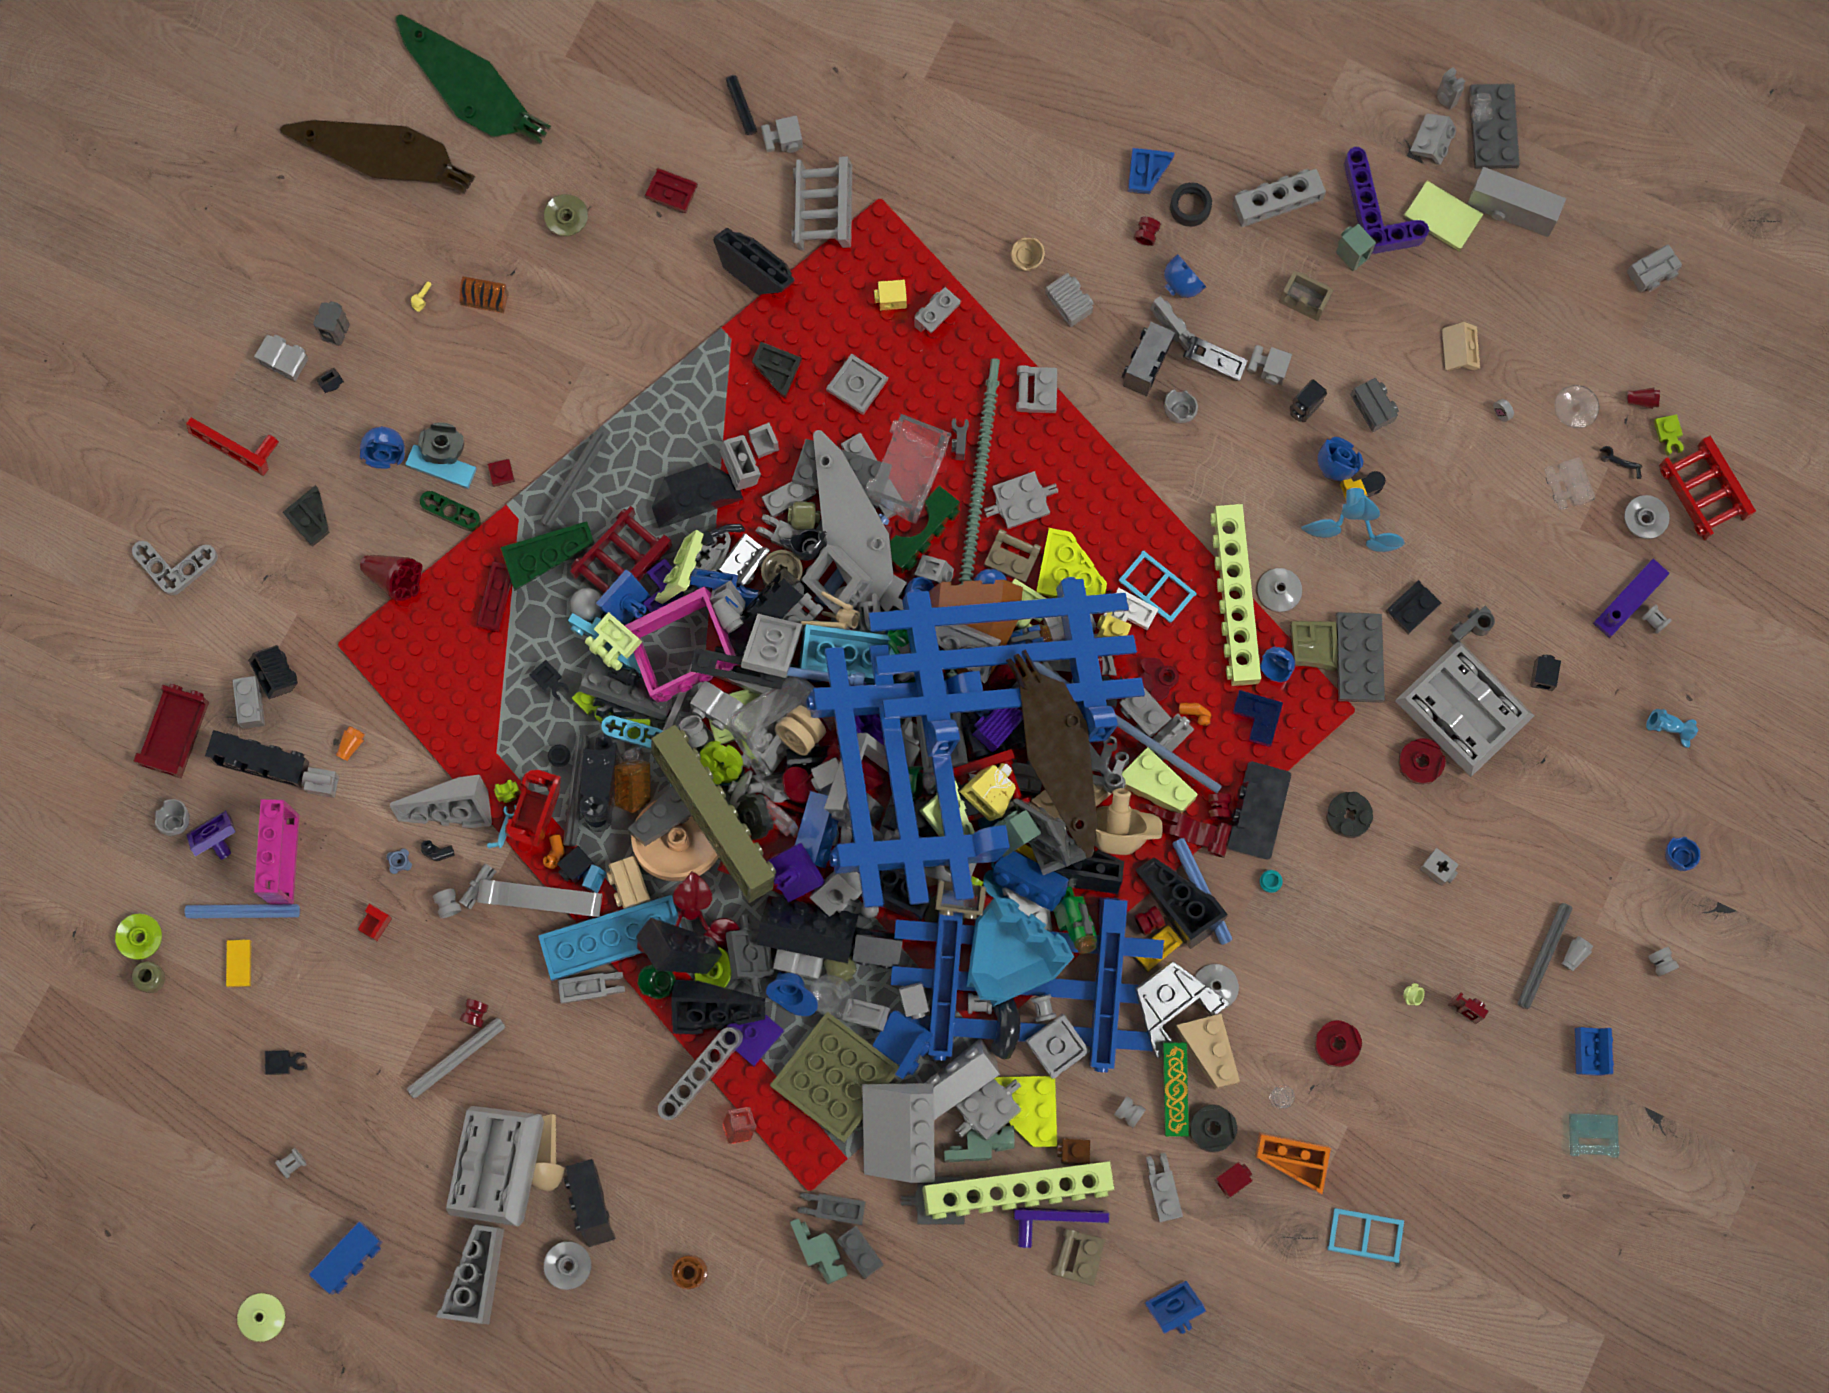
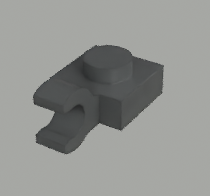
M956 419L952 420V430L957 434V439H952V452L956 453L955 460H964L966 432L969 426L967 419H965L964 426L961 428L956 426Z

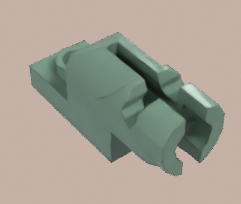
M1014 1126L1002 1127L1000 1135L995 1133L987 1141L978 1132L970 1129L967 1132V1150H963V1146H950L949 1150L944 1151L945 1163L991 1161V1150L999 1152L1014 1149Z
M799 1218L790 1222L808 1266L810 1267L818 1263L817 1269L825 1278L827 1285L848 1276L844 1265L833 1266L834 1262L840 1259V1254L833 1238L823 1233L808 1240L806 1236L811 1234L806 1222L801 1223Z

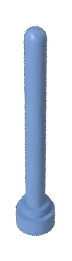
M790 667L787 676L829 682L828 672ZM856 672V674L848 676L849 686L864 685L865 673Z

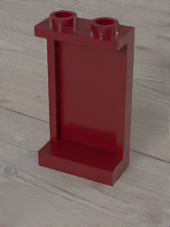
M170 683L169 686H161L163 693L140 754L136 753L133 761L138 766L182 779L209 701L204 698V694L191 690L188 693L182 691L183 688L181 686Z

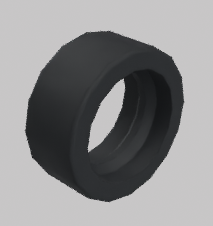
M1188 182L1181 184L1175 189L1170 201L1172 217L1183 226L1194 227L1201 225L1207 220L1212 209L1211 194L1205 186L1199 183ZM1188 193L1199 196L1204 202L1202 212L1194 216L1183 213L1178 206L1180 197Z

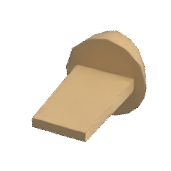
M554 1114L542 1116L544 1126L531 1184L543 1191H552L558 1187L564 1174V1167L556 1164V1115Z

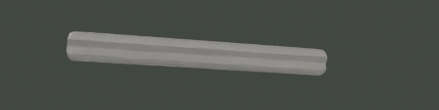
M499 1018L493 1020L407 1088L409 1094L413 1098H417L505 1029L504 1023Z

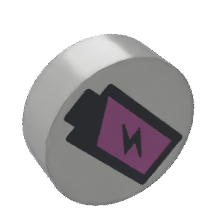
M1500 399L1494 403V411L1501 421L1507 422L1514 417V410L1507 400Z

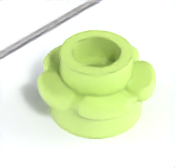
M1416 983L1406 987L1404 991V999L1407 1005L1418 1006L1424 999V989L1418 987L1419 985Z

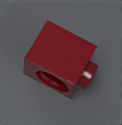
M1237 1162L1214 1179V1181L1227 1199H1229L1253 1181L1250 1178L1253 1174L1245 1164L1241 1165Z

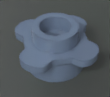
M407 849L387 854V860L391 866L389 870L392 874H397L402 870L409 871L412 868V863L408 859L409 851Z

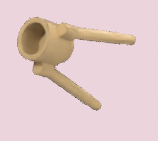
M822 591V596L843 607V609L838 611L837 615L832 612L822 611V615L835 618L837 622H800L802 625L808 624L842 629L849 627L854 629L859 623L860 613L853 610V605L846 604Z

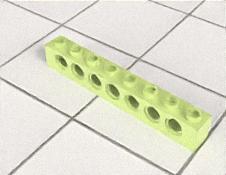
M1243 504L1216 506L1214 512L1210 514L1211 527H1215L1216 535H1213V548H1217L1218 557H1215V568L1220 570V578L1217 579L1218 592H1222L1223 599L1219 601L1220 614H1224L1225 622H1222V635L1227 638V644H1224L1225 658L1229 657V666H1226L1227 680L1231 679V686L1259 684L1261 672ZM1230 526L1234 532L1227 534L1223 531L1222 527ZM1225 548H1233L1236 554L1233 556L1226 554ZM1227 570H1236L1238 576L1230 577L1227 574ZM1237 591L1241 598L1233 599L1230 597L1229 592ZM1235 612L1240 613L1243 620L1235 621L1231 614ZM1234 635H1242L1245 638V642H1236ZM1243 656L1247 659L1248 663L1240 665L1237 663L1236 658Z
M1110 1162L926 1185L922 1189L926 1216L932 1215L933 1219L946 1218V1213L956 1212V1216L969 1215L970 1210L979 1209V1213L992 1212L993 1207L1002 1206V1210L1015 1209L1016 1204L1025 1203V1207L1038 1206L1039 1201L1048 1200V1204L1062 1202V1198L1071 1197V1201L1083 1200L1085 1195L1094 1194V1198L1106 1197L1108 1192L1114 1190ZM1084 1176L1092 1178L1093 1185L1091 1188H1086L1083 1185L1082 1179ZM1061 1179L1069 1181L1070 1189L1068 1191H1063L1060 1188L1059 1182ZM1038 1182L1046 1184L1047 1192L1045 1194L1038 1193L1036 1189ZM1015 1185L1023 1187L1024 1195L1022 1197L1014 1195L1013 1187ZM992 1188L1000 1190L1001 1198L999 1200L991 1198L990 1190ZM968 1191L977 1193L978 1201L973 1204L967 1200ZM945 1194L954 1196L955 1203L952 1207L945 1205L943 1201Z

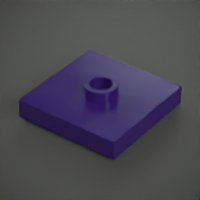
M767 1015L765 1020L742 1025L734 1023L726 1027H736L742 1032L743 1040L735 1051L753 1066L760 1061L784 1033V1030ZM732 1031L727 1032L725 1036L727 1043L733 1044L736 1041V1035Z

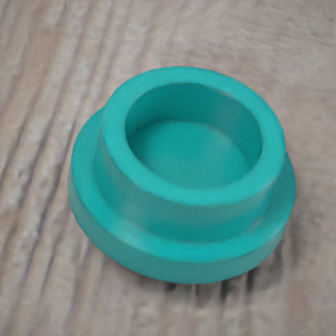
M1267 870L1261 875L1259 883L1265 892L1275 893L1282 887L1283 879L1277 871Z

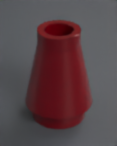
M1655 387L1628 391L1627 404L1653 409V407L1659 408L1660 390H1655Z

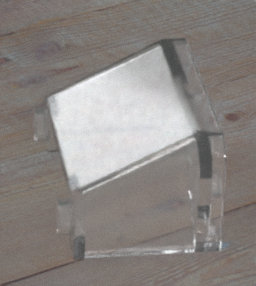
M901 414L899 420H894L891 426L892 440L877 476H875L874 480L869 479L865 491L868 492V497L907 521L916 524L947 451L951 433Z

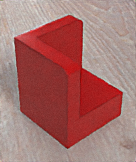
M369 903L365 909L367 915L358 927V930L377 942L392 918Z

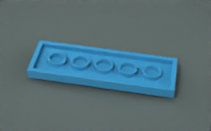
M672 895L539 935V941L551 981L643 953L637 949L638 940L636 936L650 917L675 925L678 914Z

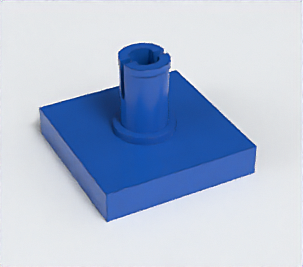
M625 570L596 604L605 614L609 612L625 626L634 616L636 618L643 616L639 611L645 614L646 606L643 603L651 596L633 574Z
M1187 1281L1145 1302L1148 1311L1164 1334L1176 1327L1179 1333H1186L1184 1326L1190 1331L1192 1324L1189 1320L1206 1312L1203 1303Z

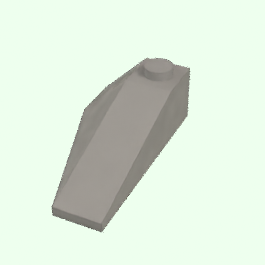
M480 775L458 777L390 803V808L398 821L426 824L428 821H438L443 826H449V823L462 824L463 828L491 826L492 824L488 789Z

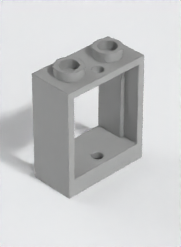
M827 545L820 551L816 561L807 568L802 581L837 615L838 611L843 609V607L822 596V591L830 593L818 582L833 560L852 577V580L838 599L846 604L853 605V608L871 586L873 580L839 546Z

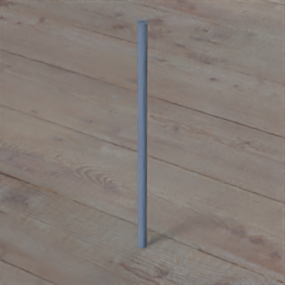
M1033 662L1040 674L1065 684H1070L1041 663ZM1116 715L1117 727L1215 793H1218L1222 787L1220 784Z

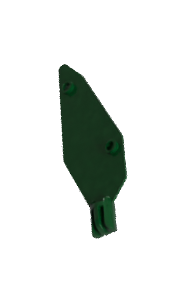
M399 14L396 17L395 21L405 47L457 118L492 137L520 133L539 144L542 143L538 136L545 138L547 133L540 127L550 130L551 125L527 112L490 61L405 15ZM423 34L421 38H417V36Z

